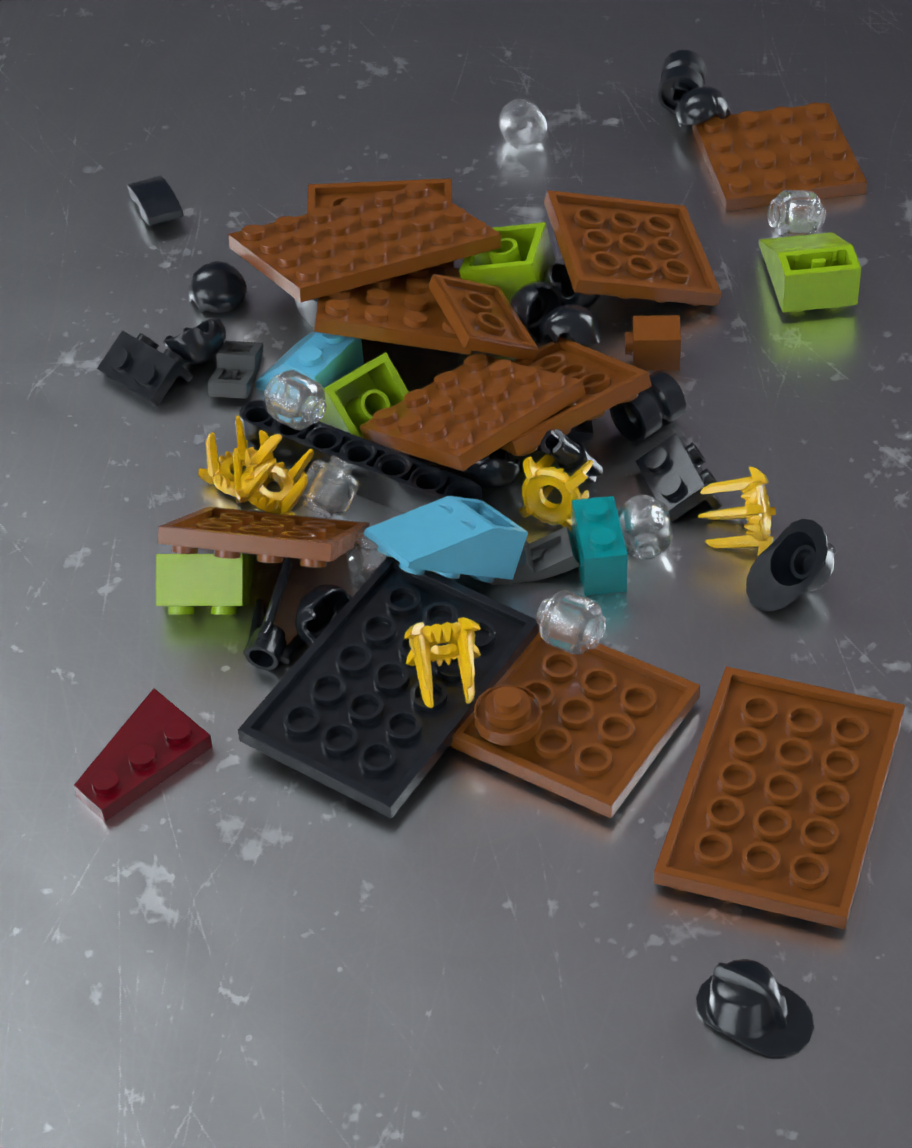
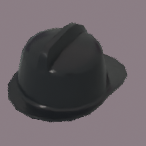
M800 519L792 522L759 555L752 564L746 579V593L753 605L765 611L779 610L793 602L802 592L820 589L828 582L833 573L835 565L834 556L837 550L832 544L828 543L822 526L809 519Z
M740 959L726 964L718 963L713 970V975L701 985L696 996L697 1011L704 1023L747 1048L766 1056L785 1057L799 1052L810 1042L814 1031L813 1014L807 1003L795 992L778 983L770 969L758 961Z

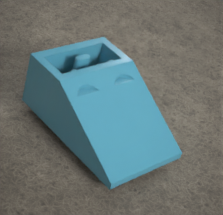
M446 496L365 529L364 535L378 545L377 550L380 553L399 561V567L408 573L424 575L425 570L435 571L444 577L458 579L460 574H464L483 582L492 583L495 578L513 580L528 531L483 500Z

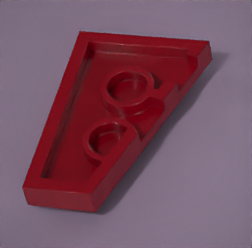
M153 688L74 784L76 797L102 821L106 822L212 748L211 735Z

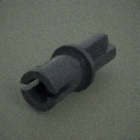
M555 429V433L553 430H549L541 440L542 451L557 460L559 467L564 469L563 471L575 473L587 461L592 460L593 465L586 473L588 478L585 482L594 483L597 476L602 475V466L588 455L585 445L579 441L570 440L559 429Z

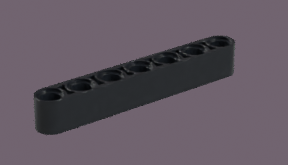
M253 400L244 404L239 410L245 438L248 440V448L254 447L255 450H259L260 430L265 431L269 437L280 434L282 439L273 451V456L277 463L283 461L286 467L292 468L309 449H313L314 456L304 470L306 475L401 513L409 512L446 496L483 500L481 486L472 480L271 402Z

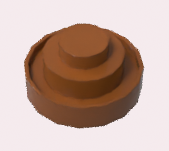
M514 684L495 686L482 693L474 705L475 727L480 736L491 743L502 746L521 744L535 736L542 725L541 702L536 694L526 687Z

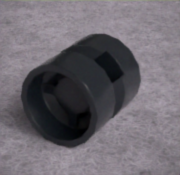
M678 50L671 53L664 61L658 88V100L662 107L669 112L675 113L676 106L685 93L696 87H702L705 84L706 63L696 52Z
M657 371L649 375L652 387L638 393L636 399L626 403H619L610 408L611 418L616 428L629 441L635 443L644 441L658 432L661 427L671 424L686 412L687 403L685 395L676 380L666 372Z

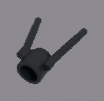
M286 558L283 562L262 626L264 600L261 598L257 599L249 639L243 651L250 664L263 670L275 669L279 662L289 664L294 651L303 643V640L297 633L286 644L285 632L282 628L273 624L293 562L291 558Z

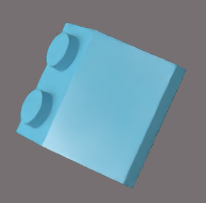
M313 331L300 339L255 381L256 387L312 410L306 400L307 397L364 364L362 341L360 338Z

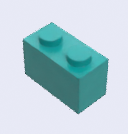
M614 496L572 500V535L574 536L580 562L578 568L584 596L627 592L628 554Z

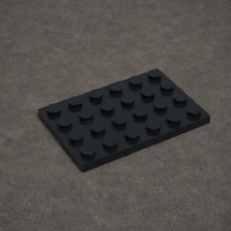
M388 556L239 727L238 736L240 742L392 819L452 743V736L474 711V705L478 697L487 689L493 688L539 633V620L433 571L425 570L424 575L408 573L399 567V561ZM465 617L478 623L481 630L474 631V644L481 656L474 659V700L469 704L466 703L458 658L452 659L450 665L445 660H443L441 666H438L436 661H431L434 706L429 708L422 699L416 665L406 664L411 647L409 639L404 637L405 632L412 625L421 622L424 623V626H431L435 623L442 625L446 622H458V618ZM450 643L437 644L436 646L447 645Z

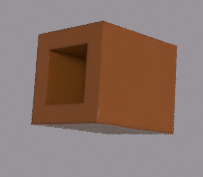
M680 315L633 316V332H625V355H633V366L645 371H680Z

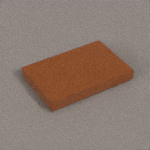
M438 274L432 275L428 287L465 349L534 361L539 349L500 287Z

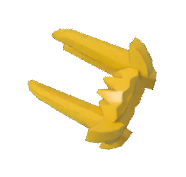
M239 415L236 416L235 422L237 447L234 448V452L226 451L225 455H221L219 458L215 433L211 432L206 439L207 469L199 468L198 476L202 480L215 485L224 494L235 497L236 503H242L235 495V491L242 489V467H247L245 450L248 448V440L245 438L243 422ZM263 430L259 431L260 447L269 439V436ZM273 452L268 460L274 459ZM267 477L263 485L267 487L269 483L275 480Z
M276 434L270 436L257 452L254 447L245 450L247 467L241 476L242 489L236 490L235 495L240 502L249 501L265 512L296 515L292 509L307 488L308 477L304 470L314 456V450L309 449L288 471L287 468H283V461L277 463L275 458L268 460L282 439V435ZM267 477L273 478L279 484L280 492H271L265 488L263 483Z
M545 454L536 463L531 456L524 459L523 468L527 478L522 485L524 506L518 510L523 518L532 515L544 523L551 525L561 524L563 527L567 526L569 531L572 532V500L589 498L588 490L581 494L577 486L588 478L586 473L592 467L593 461H587L569 477L567 473H563L564 469H556L555 466L550 467L555 459L548 454ZM554 487L561 492V503H551L546 499Z
M749 466L751 476L711 483L703 487L700 492L704 495L742 490L744 494L741 495V498L746 500L745 506L708 511L699 514L698 518H707L709 520L746 519L749 521L744 525V528L748 529L746 531L747 535L707 539L705 542L708 546L714 548L758 547L757 556H759L773 543L774 537L770 536L771 516L776 515L775 506L770 507L769 496L765 484L769 483L766 475L758 468Z
M464 617L458 618V622H446L442 625L435 623L431 626H424V623L421 622L412 625L405 632L404 637L409 639L411 647L406 664L416 665L422 699L427 707L433 708L434 706L431 661H436L438 666H441L443 660L450 665L452 659L458 658L466 703L469 704L474 700V659L481 656L479 649L474 644V631L481 630V628L473 620ZM450 643L447 645L436 646L437 644Z

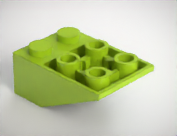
M832 232L759 240V246L782 312H801L812 309L858 305L861 266L852 244Z

